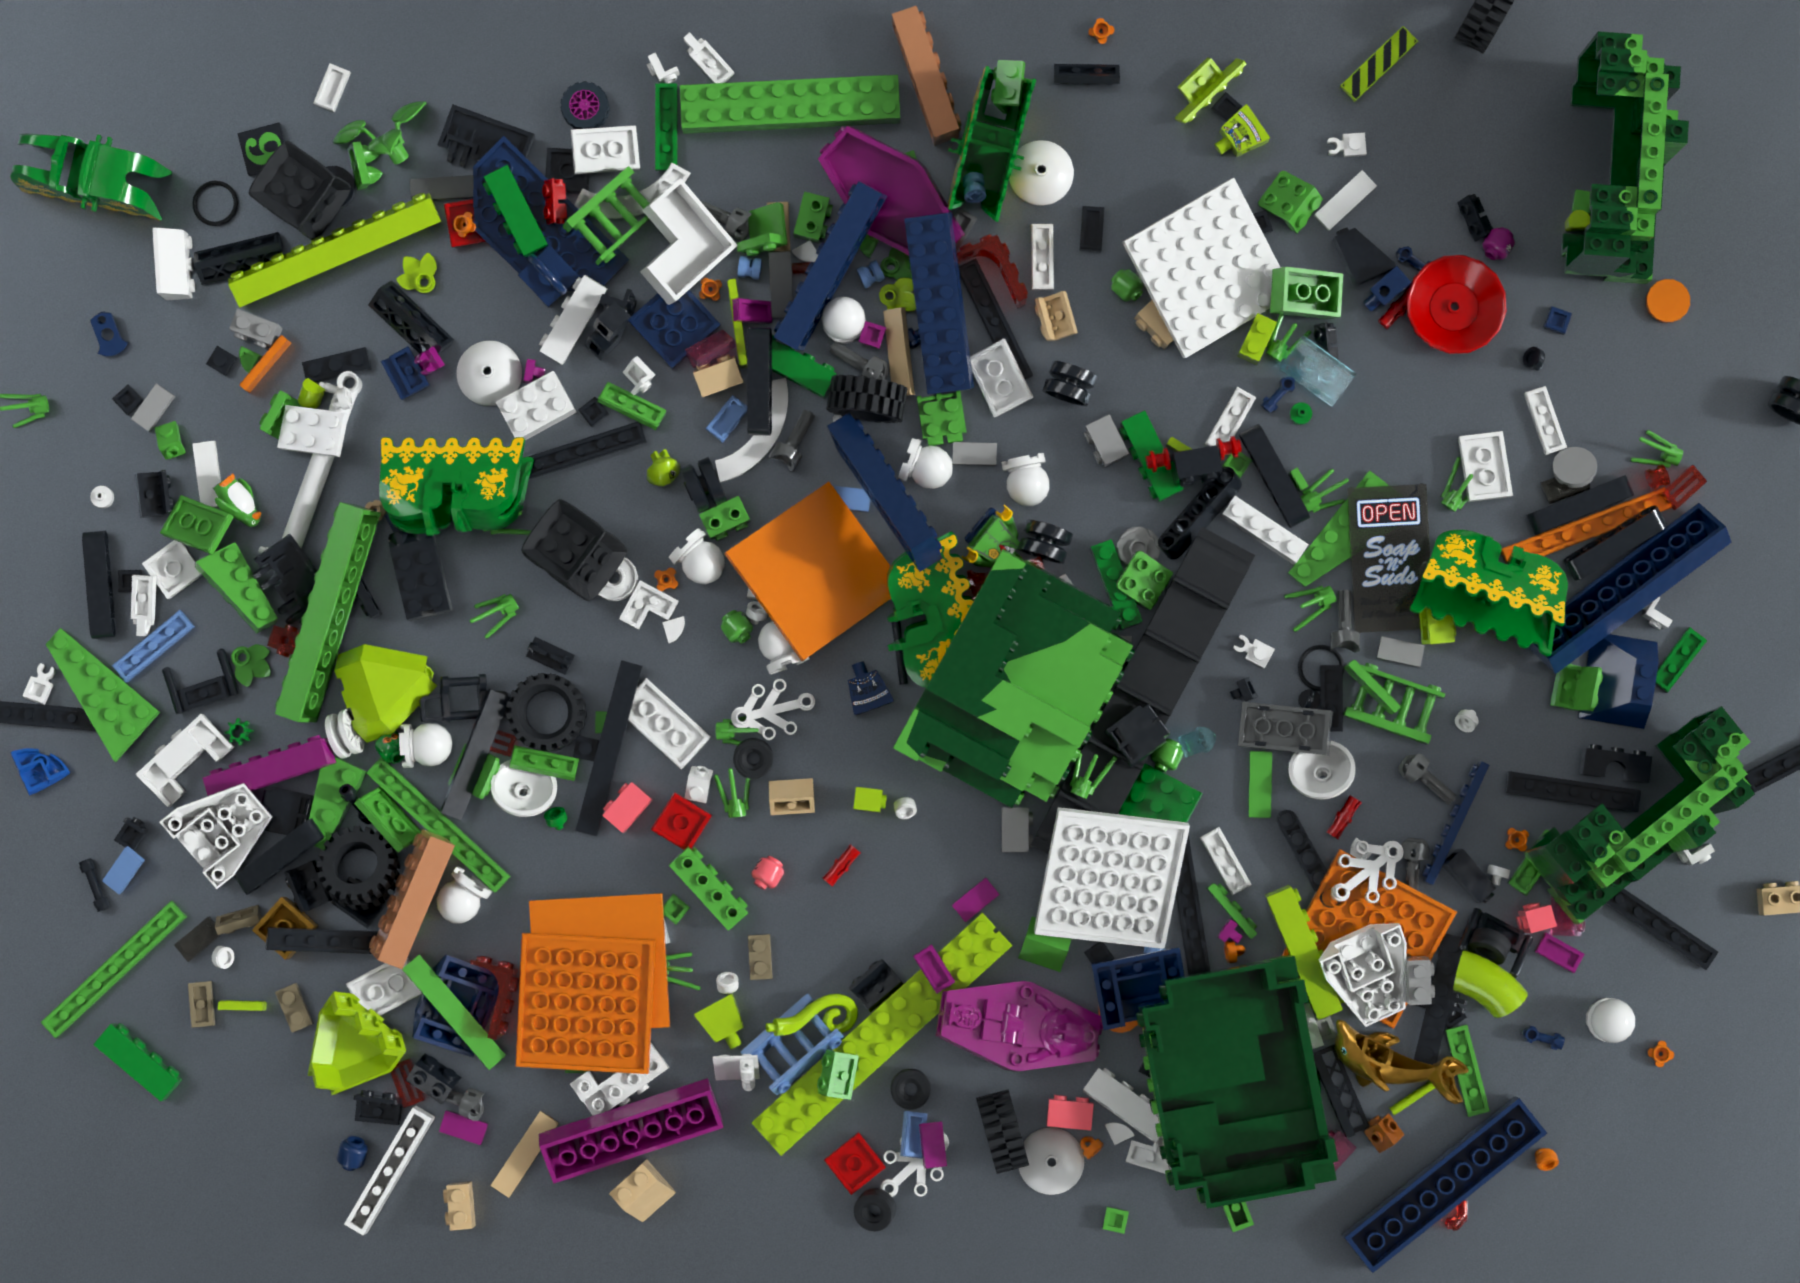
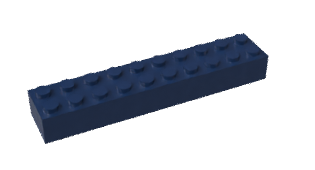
M1700 503L1696 504L1566 602L1564 626L1555 625L1551 656L1542 655L1537 644L1533 643L1529 648L1557 674L1732 543L1726 526Z
M1516 1096L1513 1097L1344 1232L1342 1236L1366 1267L1374 1273L1544 1137L1547 1132L1521 1099Z

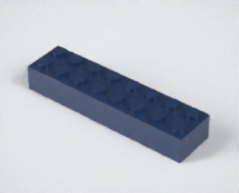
M858 181L857 185L853 184L850 188L848 202L846 204L843 203L837 213L839 218L836 224L832 223L827 231L829 237L825 243L822 242L816 251L817 259L807 267L805 273L808 275L804 282L800 281L795 290L797 295L794 301L790 300L784 310L787 313L783 321L779 320L774 328V332H776L774 338L795 350L805 349L822 318L823 309L834 296L887 198V195L863 182Z
M952 212L905 218L927 394L972 389L974 382Z
M849 412L827 425L836 450L918 571L921 572L943 559L940 553L942 546L937 539L938 535L932 525H927L924 513L921 510H917L913 497L910 494H906L905 486L900 479L897 480L895 478V472L889 463L886 465L883 461L885 458L879 448L875 449L871 436L868 433H864V427L858 418L854 420Z

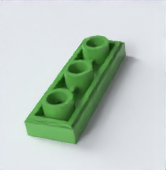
M1211 883L1206 889L1221 907L1238 924L1239 928L1249 939L1256 936V924L1249 917L1247 919L1243 917L1240 913L1243 910L1235 900L1231 902L1226 897L1228 892L1220 883L1218 885Z

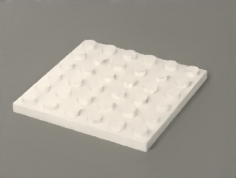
M1235 178L1227 180L1122 241L1183 358H1187L1253 319L1257 313L1261 314L1270 309L1272 270L1281 267Z
M1058 807L1034 933L1036 935L1165 949L1190 828L1189 823Z

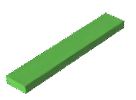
M417 955L402 969L488 1070L506 1056L420 955Z

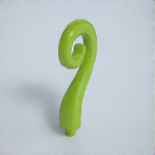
M828 994L816 999L794 1016L775 1018L773 1023H766V1032H773L775 1036L790 1035L804 1027L823 1009L830 1006H842L846 1009V1017L843 1022L839 1024H833L832 1022L835 1017L840 1015L838 1008L827 1010L822 1021L831 1032L837 1028L841 1033H845L856 1023L858 1008L855 1002L848 996Z

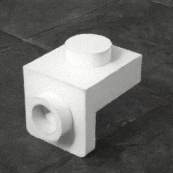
M656 53L648 56L650 63L646 65L651 75H656L660 83H672L677 80V76L680 75L677 66L664 71Z
M638 356L632 359L623 371L625 376L635 385L631 391L633 395L640 391L642 393L646 392L651 387L650 381L655 376Z
M1660 597L1643 608L1644 611L1641 615L1649 620V625L1658 630L1669 628L1673 621L1654 609Z
M704 766L691 767L685 799L702 803L707 802L713 770L707 769Z
M1704 844L1691 853L1689 850L1677 852V855L1687 865H1693L1697 862L1702 864L1711 858L1710 854L1715 852L1711 844Z

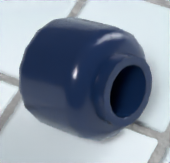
M349 1136L341 1141L337 1161L342 1165L343 1169L354 1171L364 1166L368 1146L362 1138Z

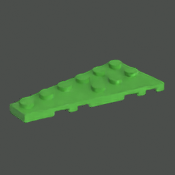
M1369 470L1287 574L1306 587L1366 548L1369 539L1376 536H1384L1396 528L1357 529L1355 500L1403 496Z
M60 628L46 643V646L114 762H117L160 712Z

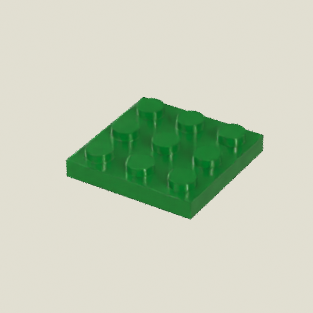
M1144 763L1118 814L1188 823L1203 793Z

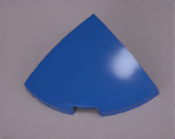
M34 748L10 752L29 796L53 785L70 774L67 766L53 754L47 756L39 753V749Z

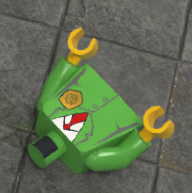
M1004 504V511L1002 513L996 511L997 516L992 515L967 545L968 555L961 558L979 567L992 568L1002 549L1022 559L1015 552L1020 542L1017 539L1019 533L1015 520L1012 517V510Z

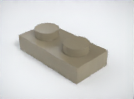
M259 905L217 916L215 921L217 934H230L237 929L250 928L257 925L261 920Z
M770 934L748 935L750 980L773 979Z
M212 981L188 983L191 1028L214 1026Z
M297 983L275 992L292 1033L314 1024Z

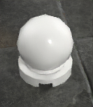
M844 296L834 298L828 302L822 313L823 329L828 338L841 344L852 343L860 338L866 321L864 310L860 303L853 298Z
M912 438L907 450L908 454H910L908 463L903 462L898 478L907 481L908 477L912 476L915 483L923 488L935 489L942 487L952 476V459L940 447L929 445L922 448L920 445L921 440Z
M1038 453L1034 457L1026 455L1009 459L1007 462H1001L1003 471L1010 473L1007 478V490L1010 497L1017 504L1034 506L1041 503L1047 496L1049 478L1046 471L1040 467L1042 463L1046 462L1044 453Z
M698 528L686 538L688 543L681 549L677 547L671 553L669 559L674 565L682 563L683 572L688 579L695 583L706 585L716 581L722 575L725 559L718 546L712 542L704 541L706 533Z
M773 621L768 622L761 629L758 637L759 649L764 657L771 660L770 664L766 666L769 674L787 670L786 665L790 663L799 665L810 659L808 657L804 661L800 660Z
M425 723L414 730L411 724H401L400 727L404 730V733H399L400 755H405V762H402L403 768L414 767L415 761L424 766H435L447 759L451 753L452 740L446 728L437 723Z
M457 866L451 873L454 881L446 883L438 893L436 898L437 909L445 920L451 923H464L471 920L478 913L480 898L488 899L493 891L474 875L471 878L467 877L463 873L465 870Z
M1602 998L1589 1007L1586 1013V1025L1595 1038L1603 1042L1618 1043L1626 1040L1632 1034L1635 1028V1015L1627 1003L1615 998Z

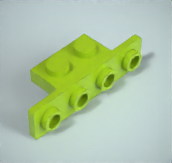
M1207 57L1177 86L1189 104L1175 119L1184 124L1192 121L1201 108L1211 103V98L1216 93L1223 91L1232 78L1242 73V68L1246 65V62L1236 58L1221 71L1212 58Z

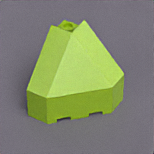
M367 644L338 654L334 671L337 679L341 678L344 687V691H341L346 708H351L354 717L351 723L354 731L367 743L378 739L381 735L394 733L419 706L420 698L428 696L437 687L432 681L434 672L426 665L428 656Z
M333 991L319 1012L307 1075L313 1076L315 1088L329 1089L331 1096L392 1072L406 1052L402 1034L397 1029L391 1030L383 1023L384 1019L371 1008L367 1010L359 1003L360 999L354 994Z

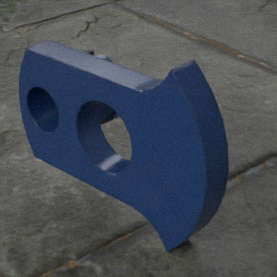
M103 311L90 320L100 345L98 354L113 356L126 348L128 342L121 338L112 313ZM100 316L105 317V323L98 321ZM104 328H110L113 331L114 336L111 340H105L102 337L101 333Z

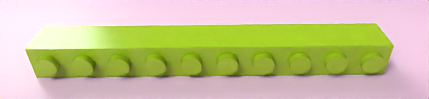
M419 193L413 196L411 201L406 203L401 201L394 204L390 210L385 212L384 210H379L373 213L369 219H358L348 228H337L327 237L318 236L311 240L312 243L308 245H297L287 254L279 253L271 257V260L266 263H255L251 266V269L245 272L242 270L236 271L230 275L231 278H228V285L240 308L441 222L440 215L430 193Z

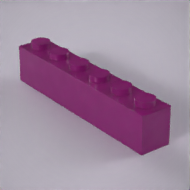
M320 735L313 736L307 739L308 743L302 745L300 742L287 745V750L281 751V748L274 749L268 752L269 756L263 758L261 755L248 758V763L235 762L229 764V769L224 771L222 768L209 771V776L202 778L207 796L242 783L250 791H254L335 764V756L328 738H321Z

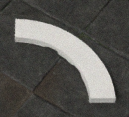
M671 162L665 173L655 183L639 192L651 203L673 182L680 178L686 182L691 173ZM583 188L574 206L580 209L596 193ZM630 194L616 196L633 216L644 214L643 208ZM604 201L599 205L601 207L600 211L607 218H623L610 203Z
M786 378L772 381L771 436L753 435L735 453L715 460L720 483L736 478L750 470L775 445L783 429L787 414L788 386Z

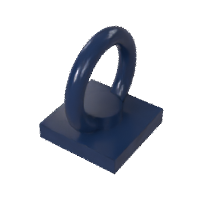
M550 245L538 257L535 254H530L528 256L530 264L518 274L548 307L562 295H565L567 290L580 277Z

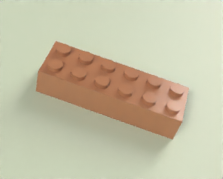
M913 6L893 13L892 26L933 145L937 146L951 141V137L959 138L962 124L958 113L954 114L953 112L955 104L951 92H946L948 84L944 72H939L940 60L937 52H932L933 40L930 31H925L926 20L923 11L919 12L917 6Z
M424 829L421 830V833H417L414 838L413 845L415 847L412 854L409 853L405 859L404 866L406 868L403 875L400 874L397 878L395 894L389 897L387 907L389 908L386 915L381 916L378 923V928L380 929L377 936L374 935L369 945V948H371L370 952L377 960L403 969L455 847L447 838Z

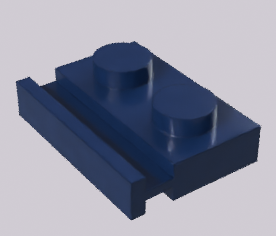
M409 346L380 361L401 400L430 386L426 376L421 374L422 369L419 364H415V356Z

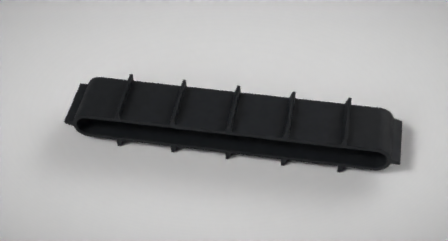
M1201 527L1138 643L1131 660L1124 669L1122 679L1119 684H1116L1109 702L1105 705L1099 720L1095 723L1090 739L1081 749L1082 758L1078 779L1079 777L1084 778L1095 754L1098 755V758L1088 779L1092 782L1091 785L1113 757H1117L1116 762L1095 788L1093 795L1089 794L1087 799L1071 792L1073 786H1070V783L1073 779L1075 761L1033 839L1032 846L1049 855L1058 807L1118 814L1148 756L1130 768L1127 758L1121 751L1119 752L1116 749L1117 745L1110 735L1107 736L1105 734V731L1139 705L1142 709L1148 704L1152 707L1159 717L1153 722L1154 724L1160 720L1164 725L1166 724L1255 557L1254 554ZM1113 732L1117 739L1120 741V743H1122V740L1119 738L1116 732ZM1126 747L1125 750L1128 752L1131 758L1134 759L1133 755Z

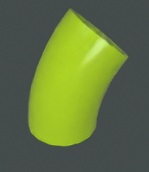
M1468 951L1462 952L1454 981V991L1465 994L1479 1002L1494 1018L1504 1017L1522 1005L1528 996V992L1510 973L1484 957Z

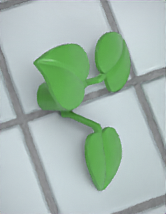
M412 102L399 108L392 116L396 129H392L382 136L376 138L364 128L366 125L364 120H356L345 125L337 133L333 143L344 144L355 139L360 133H365L372 139L368 145L370 151L388 154L394 164L402 163L408 158L409 154L402 145L405 142L401 135L400 124L411 120L427 102Z

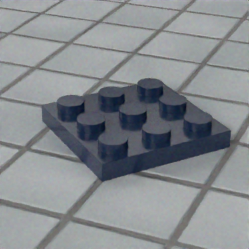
M690 290L670 305L657 293L629 319L634 328L671 369L721 326Z

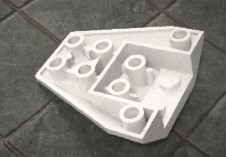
M242 783L177 807L160 820L159 823L173 839L177 837L202 866V873L218 889L235 875L272 816L249 788Z
M1399 923L1367 925L1330 942L1318 959L1327 982L1365 1027L1406 1008L1407 943Z

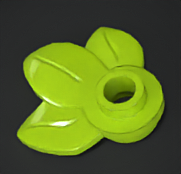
M427 252L421 261L405 256L403 258L405 274L396 278L399 285L406 290L416 289L420 293L431 292L435 287L434 274L437 270V264L433 256ZM427 279L428 285L421 286V281Z
M899 278L894 284H886L880 289L879 299L884 305H887V310L900 307L905 308L906 311L916 310L915 296L912 293L914 290L912 278ZM892 292L894 294V297L892 299H888L886 297V293Z

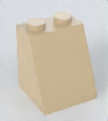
M646 1159L609 1194L625 1212L644 1222L676 1192Z

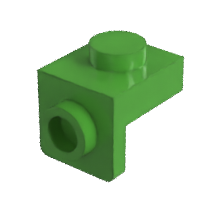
M176 421L155 427L158 448L166 460L186 453L181 443L179 427Z

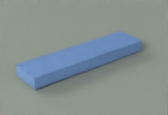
M179 610L115 662L112 667L124 682L128 683L195 626L183 611Z

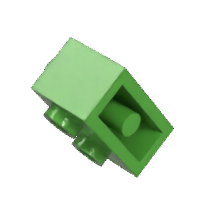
M804 191L793 233L794 238L806 241L811 240V242L820 244L821 238L825 239L828 228L825 225L826 217H831L833 209L829 197Z
M739 496L699 514L710 539H716V541L728 537V532L734 529L736 532L747 528V523L751 522Z

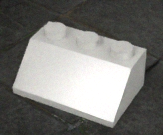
M152 228L157 294L165 300L191 299L192 292H195L194 279H191L194 263L193 258L189 254V249H192L191 236H188V233L184 230Z

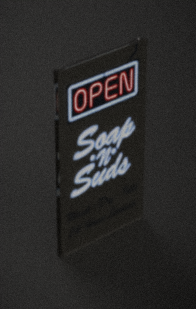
M1421 483L1417 485L1347 488L1355 631L1364 633L1420 629L1419 613L1412 612L1410 607L1417 595L1422 575L1430 558L1427 485Z

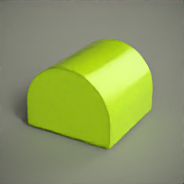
M1584 210L1572 212L1565 221V231H1585V228L1590 224L1591 218L1589 214Z
M309 378L305 379L298 396L299 405L316 409L321 405L325 389Z

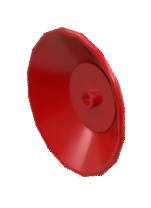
M1466 255L1442 256L1427 263L1413 278L1406 297L1407 316L1416 335L1431 348L1448 354L1470 353L1487 345L1500 331L1507 312L1506 292L1497 274L1482 261ZM1452 303H1455L1458 306L1457 310L1454 311L1451 309L1450 306Z

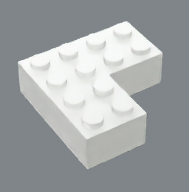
M681 178L673 182L642 210L670 242V245L640 271L668 305L676 302L738 246Z

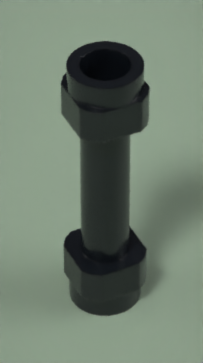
M350 784L342 785L339 793L343 800L349 801L358 811V818L362 822L371 824L368 818L354 804L358 800L354 787Z
M89 858L79 862L81 873H85L94 895L95 901L93 904L97 912L110 908L108 898L103 896L94 873L96 867L92 859Z

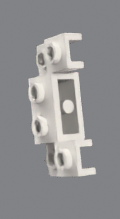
M200 714L183 731L180 729L171 736L172 741L167 746L165 744L160 746L155 751L156 756L136 773L137 777L167 807H171L186 793L175 778L205 750L216 762H219L235 747L204 714Z
M651 1043L649 1074L616 1072L599 1085L591 1072L587 1071L570 1083V1085L594 1116L609 1111L616 1105H619V1107L624 1106L631 1101L630 1095L635 1092L638 1095L649 1088L647 1083L670 1067Z

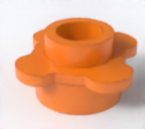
M1098 18L1094 27L1089 29L1088 34L1091 37H1095L1098 43L1105 44L1108 36L1114 33V27L1105 22L1103 18Z
M470 212L458 215L454 219L453 226L460 237H465L467 233L475 231L476 225L472 221V214Z
M703 278L701 280V291L699 292L700 298H711L713 301H718L720 299L719 290L722 287V282L720 280L714 281Z
M670 567L665 571L657 570L654 577L657 578V589L659 591L677 588L678 582L675 579L676 571L674 568Z
M1514 828L1508 829V841L1505 843L1506 848L1509 850L1513 848L1519 849L1521 852L1527 849V838L1529 837L1528 831H1517Z
M1658 1041L1654 1048H1649L1647 1051L1648 1056L1654 1059L1657 1067H1663L1664 1063L1674 1058V1052L1670 1051L1665 1041Z

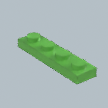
M1468 1025L1445 1029L1451 1056L1463 1062L1469 1070L1468 1073L1463 1075H1456L1467 1117L1490 1112Z

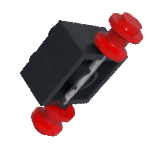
M1230 436L1229 441L1222 442L1220 438L1216 439V445L1175 452L1172 455L1169 454L1167 448H1163L1160 454H1155L1151 450L1149 455L1145 456L1147 469H1151L1154 473L1157 472L1158 467L1164 466L1167 470H1171L1174 485L1180 484V487H1187L1193 485L1198 480H1201L1202 483L1215 481L1222 472L1221 460H1224L1225 455L1232 454L1234 458H1237L1238 453L1242 452L1240 440H1236L1235 436Z

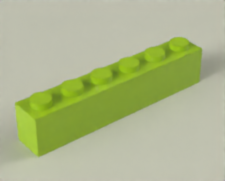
M1286 885L1265 894L1289 955L1295 956L1298 975L1300 979L1305 981L1307 997L1315 1017L1320 1020L1342 1011L1341 1004L1344 1001L1323 975L1318 960L1323 954V950L1318 951L1315 943L1318 942V938L1314 929L1310 930L1307 925L1310 919L1305 908L1302 910L1298 902L1301 901V897L1297 888L1292 889L1290 885Z

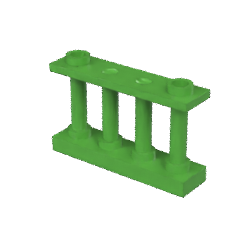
M629 166L574 213L562 226L568 233L573 228L576 231L579 230L601 254L595 262L597 265L603 261L608 263L615 256L614 251L650 220L646 215L638 221L616 197L615 191L621 187L622 189L625 188L643 209L650 204L631 183L632 180L630 178L634 171ZM604 201L610 203L632 228L622 235L600 211L601 207L599 205ZM588 215L594 216L617 241L609 249L585 225L586 222L583 219Z
M1366 663L1365 666L1361 665L1372 677L1376 676L1386 680L1383 688L1389 694H1391L1394 683L1407 687L1400 706L1401 708L1393 722L1385 720V710L1379 704L1375 712H1372V715L1365 713L1363 705L1367 692L1360 686L1354 705L1352 704L1351 708L1345 707L1343 716L1425 745L1429 744L1432 735L1426 734V726L1436 697L1442 699L1446 693L1440 692L1441 688L1429 684L1428 687L1381 672L1378 670V666ZM1417 690L1428 695L1418 725L1412 729L1406 727L1405 719L1414 692Z

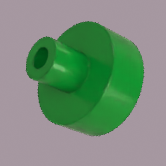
M1303 402L1296 403L1290 410L1291 421L1297 425L1308 423L1312 417L1311 407Z
M553 807L545 812L544 819L547 826L561 830L564 827L563 824L567 821V815L563 807Z

